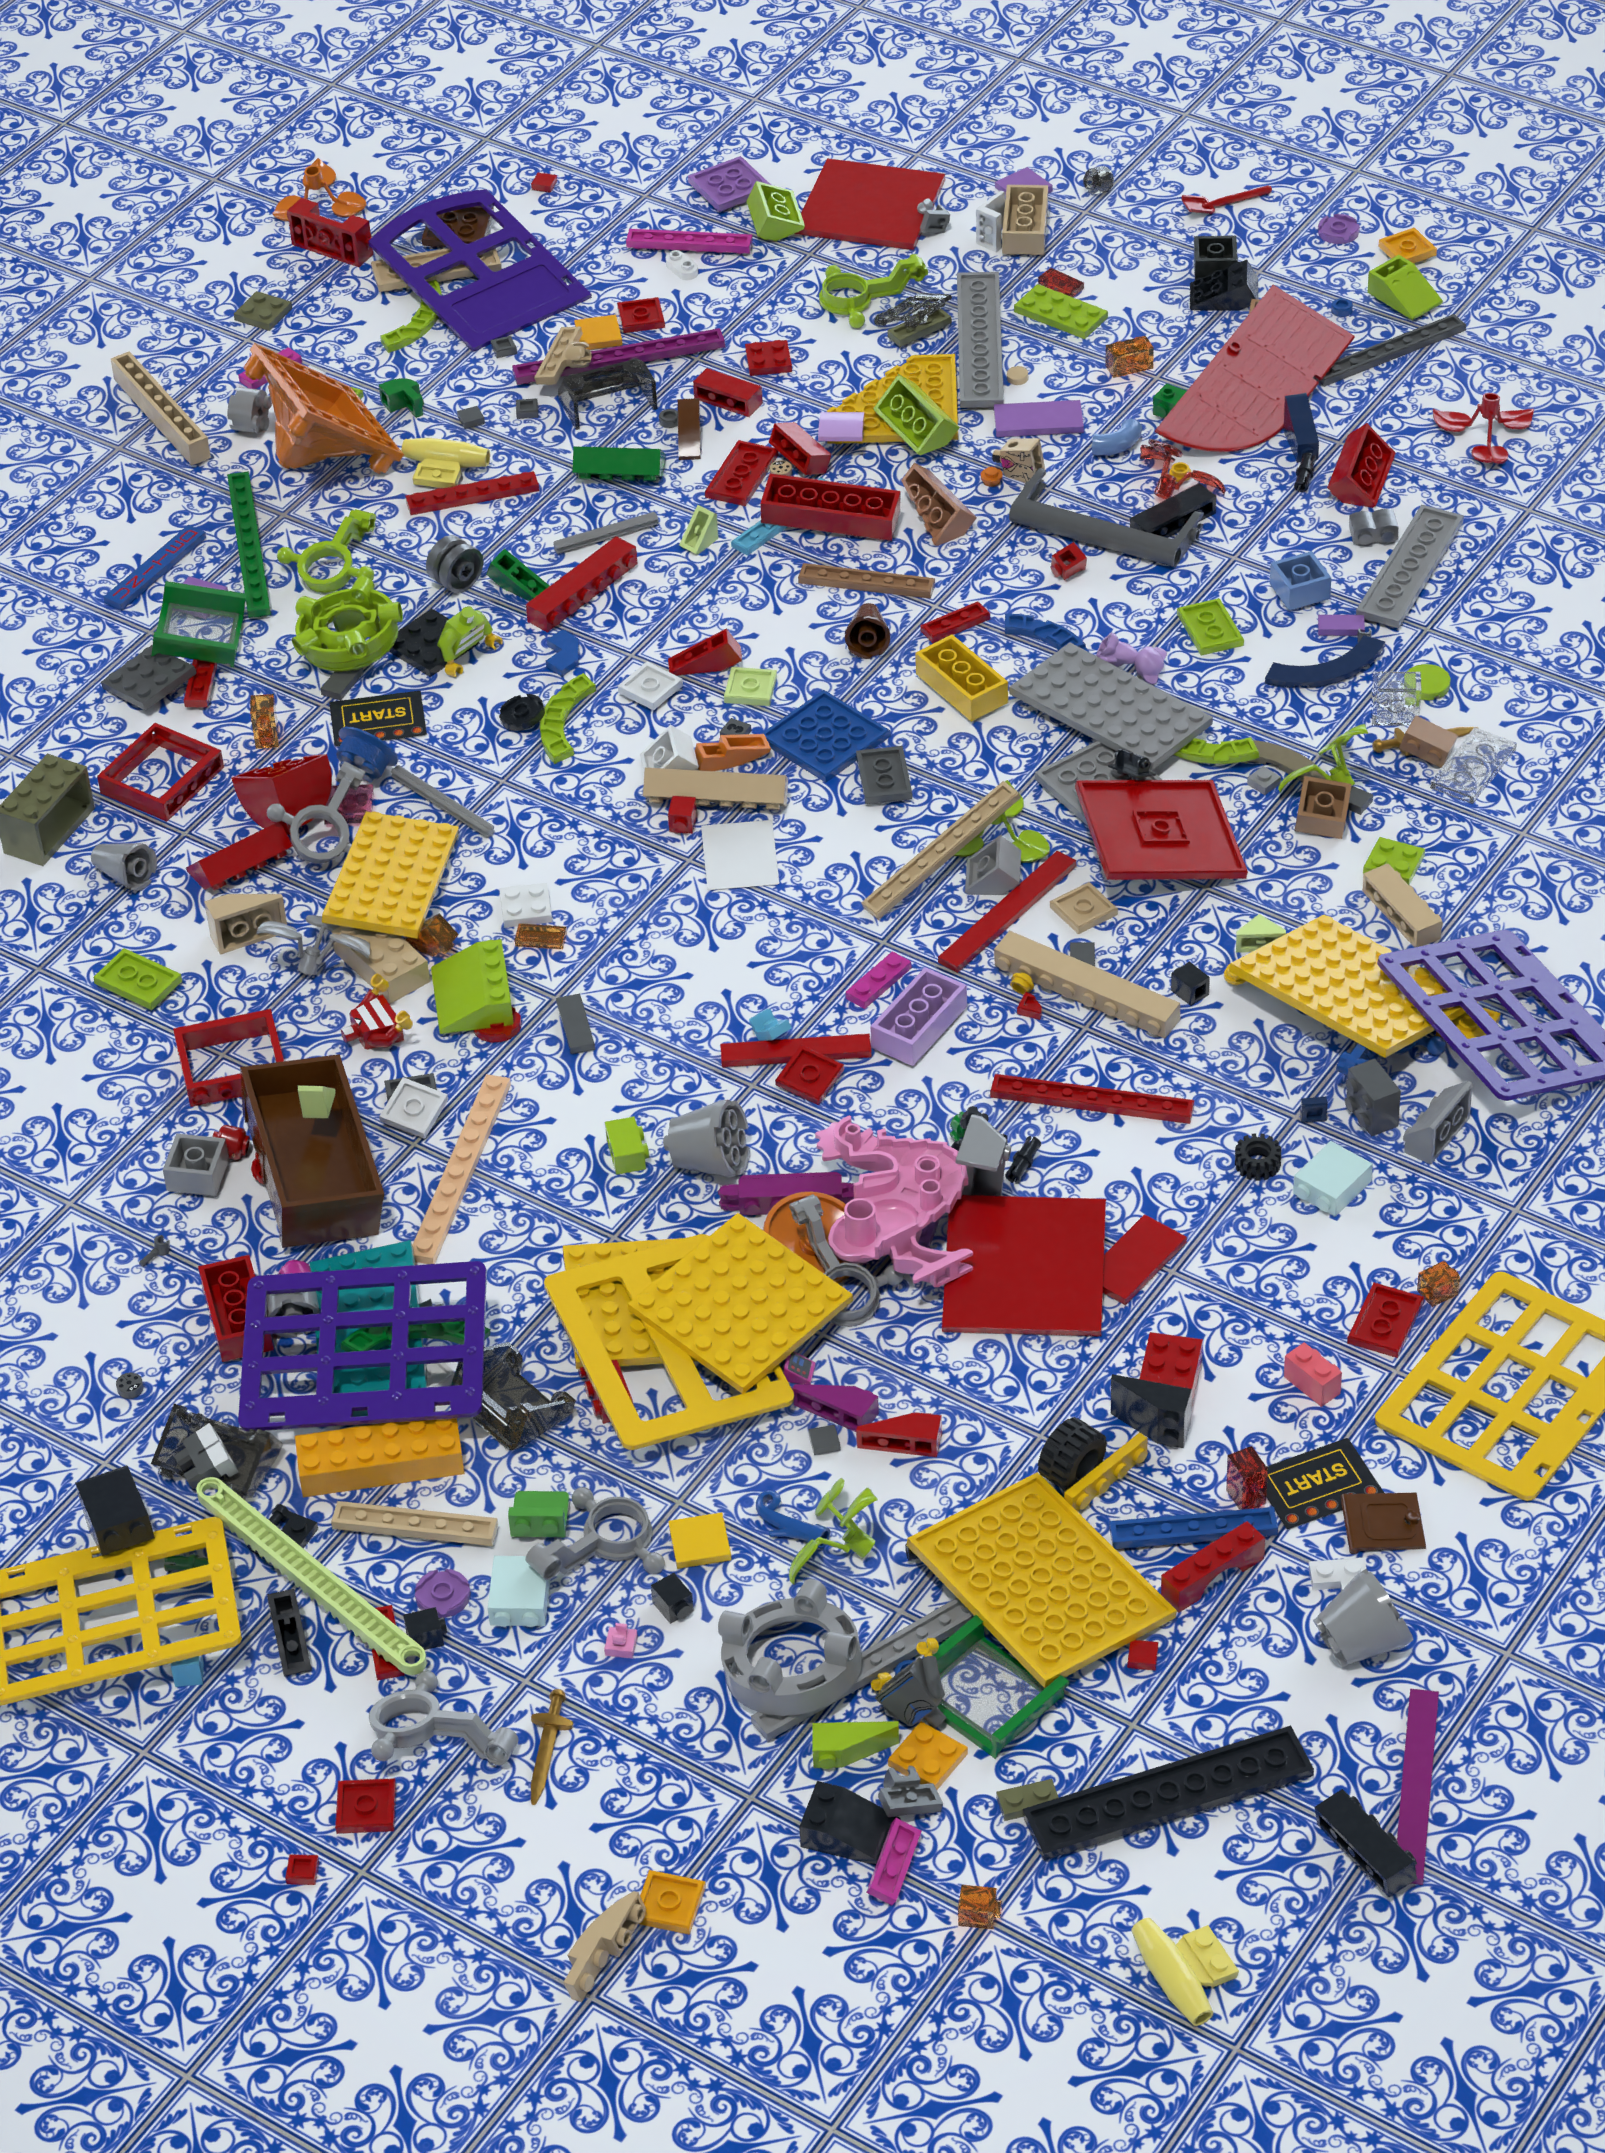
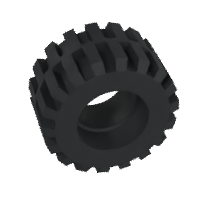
M1072 1417L1065 1420L1051 1433L1045 1442L1038 1460V1472L1050 1482L1067 1491L1102 1463L1107 1446L1105 1435L1079 1418Z

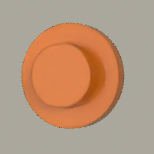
M988 467L981 472L983 484L989 487L999 485L1003 478L1002 471L996 467Z

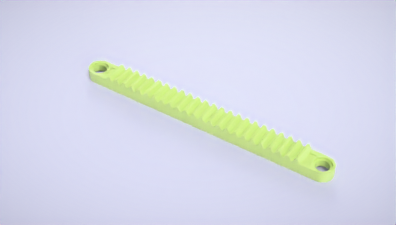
M208 1477L197 1484L198 1501L215 1517L220 1518L224 1527L228 1526L232 1533L235 1532L239 1539L242 1538L246 1545L249 1544L253 1551L257 1550L260 1557L264 1556L268 1563L271 1562L275 1569H279L283 1576L287 1575L290 1582L293 1580L296 1587H301L302 1591L305 1594L308 1593L312 1600L315 1599L319 1606L323 1605L326 1612L330 1611L333 1618L337 1617L339 1622L345 1624L349 1631L353 1630L356 1637L360 1636L362 1642H367L371 1649L374 1648L379 1656L382 1655L386 1662L390 1661L407 1675H417L426 1668L425 1650L225 1483L218 1478ZM210 1488H215L218 1490V1492L212 1496H207L203 1494L205 1490ZM412 1655L420 1658L414 1664L405 1662V1659Z

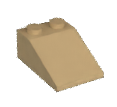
M226 894L204 901L210 937L220 955L277 936L269 933L257 934L259 926L264 922L276 921L287 925L284 901L281 894Z

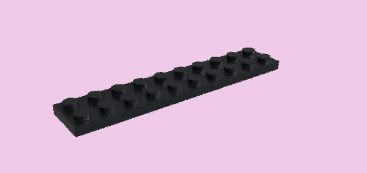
M1290 1725L1022 1809V1814L1043 1860H1048L1314 1776V1768Z

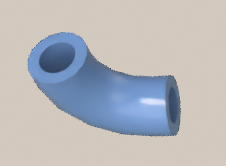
M1126 419L1121 423L1120 429L1108 434L1094 433L1092 455H1114L1128 450L1135 445L1141 436L1142 425L1135 419Z

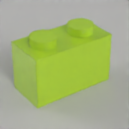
M635 1116L606 1121V1140L616 1175L645 1170V1159L649 1158L647 1143L642 1144V1141H644L642 1126H637Z

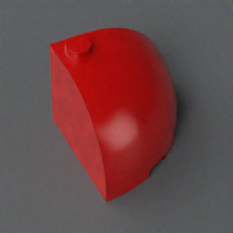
M327 754L304 756L303 759L293 761L291 759L272 763L273 768H255L231 777L241 805L252 820L262 828L277 823L272 822L267 816V809L270 805L275 803L281 804L286 813L295 817L300 810L308 806H325L332 786V773ZM315 818L303 822L301 826L311 822ZM281 821L287 835H289L291 826Z

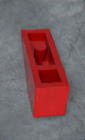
M726 628L668 658L669 672L678 676L723 671L742 661L741 646Z
M914 1412L857 1426V1448L937 1457L942 1436V1415Z

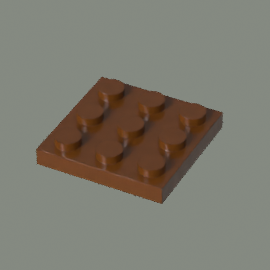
M481 206L458 209L437 215L465 244H470L487 236L492 222V217ZM425 226L422 246L446 247Z

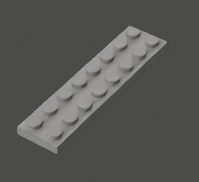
M1421 504L1356 609V615H1364V619L1399 628L1463 524L1464 515Z

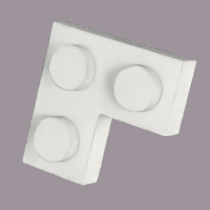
M1365 1558L1309 1562L1312 1590L1340 1588L1342 1591L1358 1573L1367 1569Z

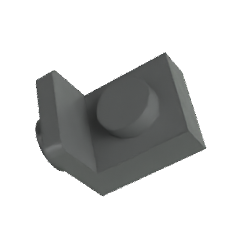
M937 205L936 210H926L920 229L923 232L945 233L951 214L942 205Z

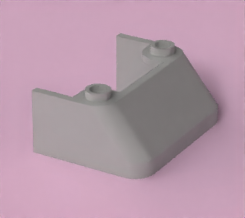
M973 1114L971 1115L955 1162L956 1164L967 1166L968 1185L964 1186L962 1195L1002 1196L1005 1161H1009L1011 1146L1007 1145L1008 1140L984 1117Z

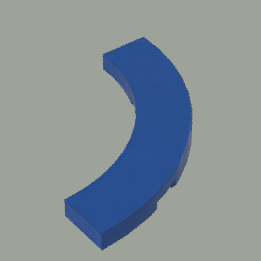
M1005 614V634L1031 637L1051 645L1058 651L1068 643H1072L1089 652L1086 644L1077 635L1059 624L1049 620L1046 622L1036 620L1034 616Z

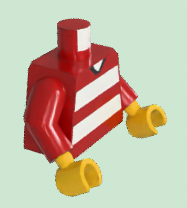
M377 973L372 976L370 981L374 988L372 990L369 989L359 1005L350 1011L351 1025L341 1029V1035L345 1043L358 1039L364 1049L367 1050L377 1047L388 1048L394 1043L404 1041L403 1029L409 1030L413 1026L410 1015L406 1011L402 1010L396 1015L384 995H379V992L388 990L389 983Z

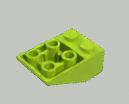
M1400 255L1368 272L1367 293L1411 320L1418 318L1443 303L1441 297L1415 264Z

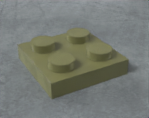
M256 291L234 313V320L270 331L292 310V302Z

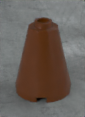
M872 603L861 605L845 630V642L848 649L857 657L869 659L872 656L881 655L886 651L890 643V630L879 608Z

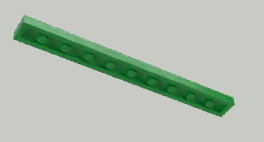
M249 471L227 474L244 591L247 594L248 618L271 615Z

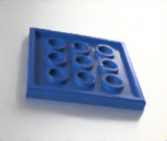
M822 690L761 734L765 735L772 750L826 783L857 761L856 751L874 749L891 737V730L827 691Z

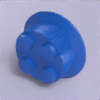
M343 727L340 729L339 737L342 743L336 752V756L340 761V767L344 761L366 771L363 777L365 781L373 782L374 779H379L387 766H395L398 763V756L395 751L378 737L354 727Z

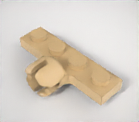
M581 327L560 328L534 377L536 384H556L567 366L571 368H585L589 366L592 352L589 349H585L589 347L588 343L579 342L583 334Z

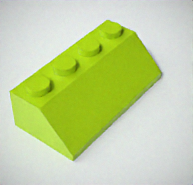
M900 374L897 375L873 408L920 456L946 446L960 428L917 384Z

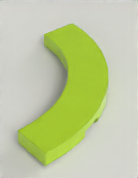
M437 280L429 281L428 283L442 295ZM421 299L420 308L411 318V322L406 326L402 325L389 333L381 335V343L388 353L406 347L424 336L434 326L439 317Z
M584 673L561 687L562 690L549 699L545 706V714L540 720L542 745L547 756L554 764L574 755V749L568 743L564 734L565 721L576 704L588 695L596 692V685Z
M1251 737L1234 741H1221V744L1207 743L1206 740L1194 738L1173 754L1186 760L1208 764L1239 763L1260 758L1259 751Z

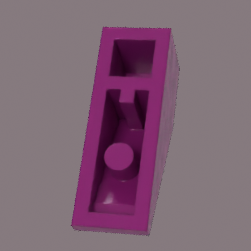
M795 1384L792 1387L794 1406L856 1432L857 1426L872 1423L879 1414L878 1396L871 1391L863 1390L856 1386Z

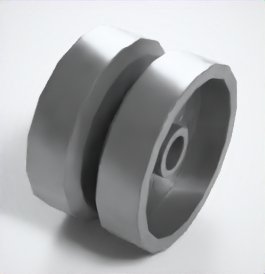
M455 535L445 536L438 540L429 552L426 561V572L430 578L441 583L448 590L454 593H461L471 588L478 580L484 564L483 555L478 549L467 544L461 538Z

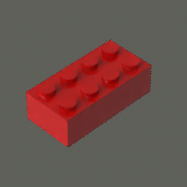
M250 1255L198 1266L202 1290L222 1362L243 1357L247 1287L249 1280L255 1277ZM265 1334L263 1352L274 1350L271 1334Z

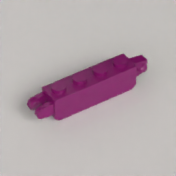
M837 1172L743 1175L738 1179V1184L720 1186L718 1190V1195L721 1198L719 1206L726 1211L739 1210L741 1215H767L772 1207L781 1199L799 1192L824 1193L847 1204L854 1199V1183L842 1182V1175Z

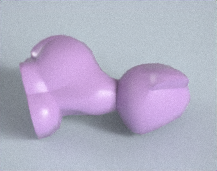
M1111 632L1102 640L1096 656L1116 667L1123 664H1135L1136 672L1142 676L1143 680L1149 684H1155L1158 680V674L1164 667V659L1167 656V652L1164 649L1146 646L1137 652L1131 645L1120 642L1117 635Z

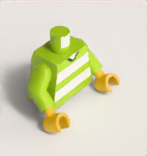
M471 606L464 607L446 622L437 646L441 649L444 661L447 662L445 673L456 677V672L459 674L463 673V666L454 663V659L482 640L484 636H486L485 644L495 650V641L501 645L503 644V639L492 633L493 628L485 615L479 610H474Z

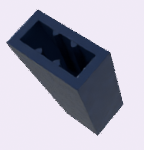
M1307 393L1285 396L1283 431L1296 462H1301L1302 455L1307 452L1312 453L1311 458L1315 455L1316 460H1318L1319 440Z

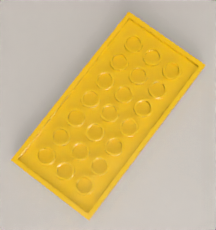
M366 811L322 913V923L418 938L458 837L459 826Z

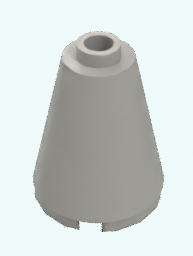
M143 843L98 844L91 853V862L96 868L127 889L134 891L143 890L152 881L149 880L151 874L155 873L157 869L155 851Z

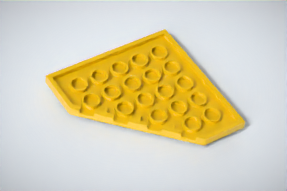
M955 354L912 355L906 359V363L902 366L896 365L885 372V377L880 380L874 379L865 385L864 390L860 393L854 392L843 399L842 404L837 408L834 406L829 408L827 412H864L862 441H827V444L905 442L873 410L898 374L917 384L958 425ZM958 431L951 440H958Z

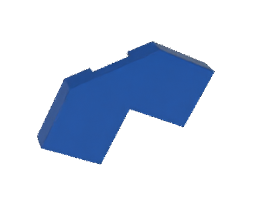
M562 629L547 639V646L558 652L546 660L547 668L562 677L578 666L579 639Z

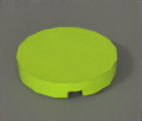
M1416 665L1405 673L1404 688L1408 690L1411 696L1417 699L1434 700V697L1440 695L1441 698L1447 694L1450 689L1451 678L1445 669L1437 665Z

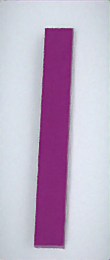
M1410 1689L1397 1842L1404 1851H1410L1417 1862L1415 1866L1417 1879L1410 1884L1423 1885L1439 1691Z

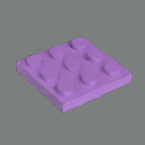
M741 156L688 175V183L719 212L747 202L756 181L771 185Z

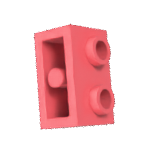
M1304 1342L1285 1355L1284 1377L1319 1406H1324L1341 1394L1342 1372L1335 1364H1331L1322 1357L1316 1349H1312Z

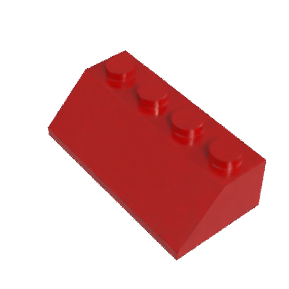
M1368 423L1364 424L1347 435L1327 488L1342 503L1370 508L1375 507L1396 452Z
M281 821L193 863L186 867V870L204 890L212 887L215 891L227 885L225 880L233 877L235 881L247 875L245 870L251 867L257 870L267 865L266 860L274 857L276 861L288 855L286 850L293 847Z

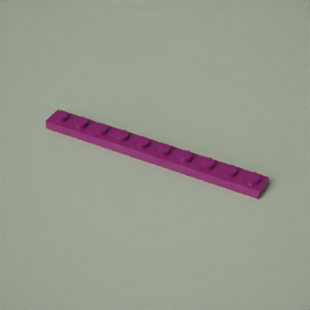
M720 328L595 350L591 351L592 358L589 366L585 368H571L567 366L560 377L590 373L602 369H612L614 367L668 357L673 358L679 355L695 354L707 350H716L725 347V340ZM543 360L512 365L516 384L536 382L534 377Z

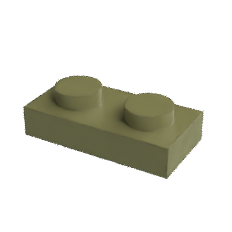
M1052 1779L996 1792V1799L1004 1821L1023 1817L1022 1809L1059 1798Z

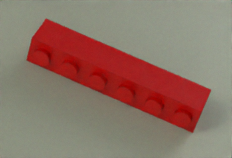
M617 536L529 601L526 604L527 622L548 633L614 581L638 564L636 546Z

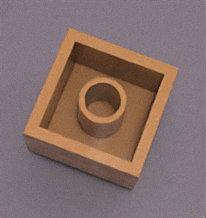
M1304 776L1294 831L1342 839L1352 784Z

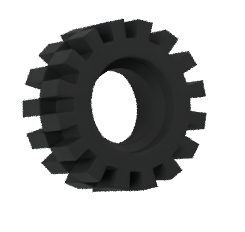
M1256 1133L1252 1134L1251 1138L1248 1135L1244 1136V1140L1240 1139L1235 1147L1236 1170L1240 1171L1241 1176L1247 1174V1179L1249 1180L1252 1179V1176L1256 1177L1255 1181H1260V1177L1267 1180L1269 1175L1274 1177L1276 1172H1279L1281 1166V1146H1279V1142L1277 1140L1273 1141L1271 1136H1268L1266 1139L1265 1134L1262 1133L1260 1137H1257ZM1253 1155H1262V1156H1265L1266 1158H1263V1159H1254V1158H1251L1250 1156H1253Z

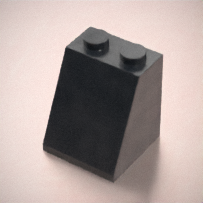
M127 1465L75 1482L88 1530L102 1556L155 1538L149 1515Z

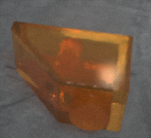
M439 913L424 921L418 938L405 937L404 940L415 950L435 956L440 952L446 954L455 945L453 941L459 934Z

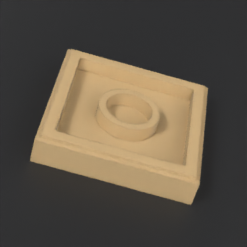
M1090 882L1050 901V908L1077 934L1118 915V908Z

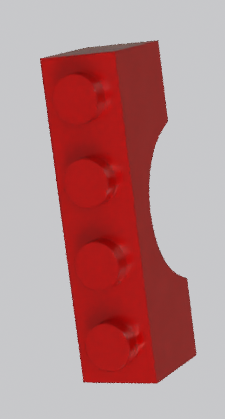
M1248 1521L1244 1522L1161 1575V1595L1180 1613L1199 1601L1208 1584L1221 1572L1233 1567H1237L1244 1572L1262 1561L1265 1553V1537Z

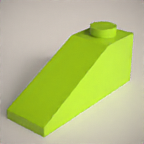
M899 1721L812 1723L813 1768H842L899 1744Z

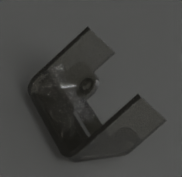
M636 358L577 374H570L563 379L558 388V399L576 430L580 429L578 402L640 386L652 409H658L656 381L646 364Z

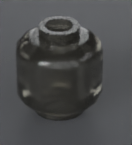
M1106 166L1090 168L1084 175L1083 184L1087 191L1094 195L1109 192L1114 184V176Z

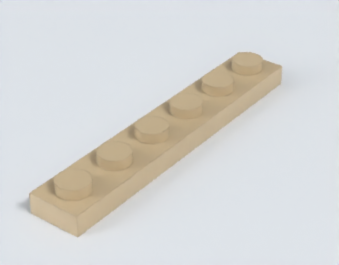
M337 1501L331 1524L332 1529L493 1546L498 1528V1519Z

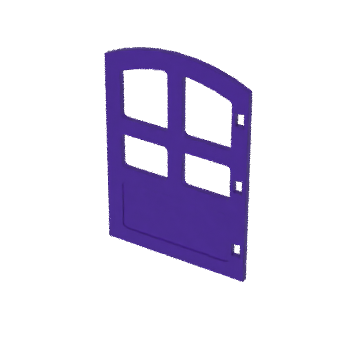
M487 189L452 194L421 204L390 221L369 240V246L472 352L490 345L491 340L510 336L592 298V294ZM481 206L503 229L470 244H465L437 216L458 209ZM495 206L499 211L494 212L491 208ZM423 223L451 252L418 267H412L391 244L412 227ZM511 241H516L530 255V257L497 272H493L478 257ZM531 242L535 247L530 248L527 244ZM460 264L465 265L479 279L446 295H440L426 281V279ZM568 279L571 284L567 285L564 280Z

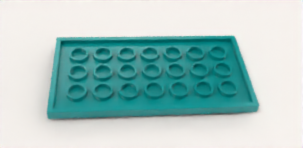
M411 1240L310 1262L312 1272L415 1265L414 1249ZM411 1285L410 1308L420 1307L417 1285ZM394 1286L339 1290L338 1313L393 1309ZM316 1291L319 1312L321 1314L322 1291ZM360 1328L337 1330L336 1353L346 1352L341 1349V1342ZM315 1331V1332H316L317 1354H318V1351H319V1334H320V1331ZM423 1338L409 1339L408 1348L424 1347ZM391 1344L386 1345L378 1350L391 1349ZM426 1364L407 1365L406 1389L428 1387ZM390 1366L335 1370L333 1393L389 1390ZM367 1410L353 1411V1417L368 1416Z

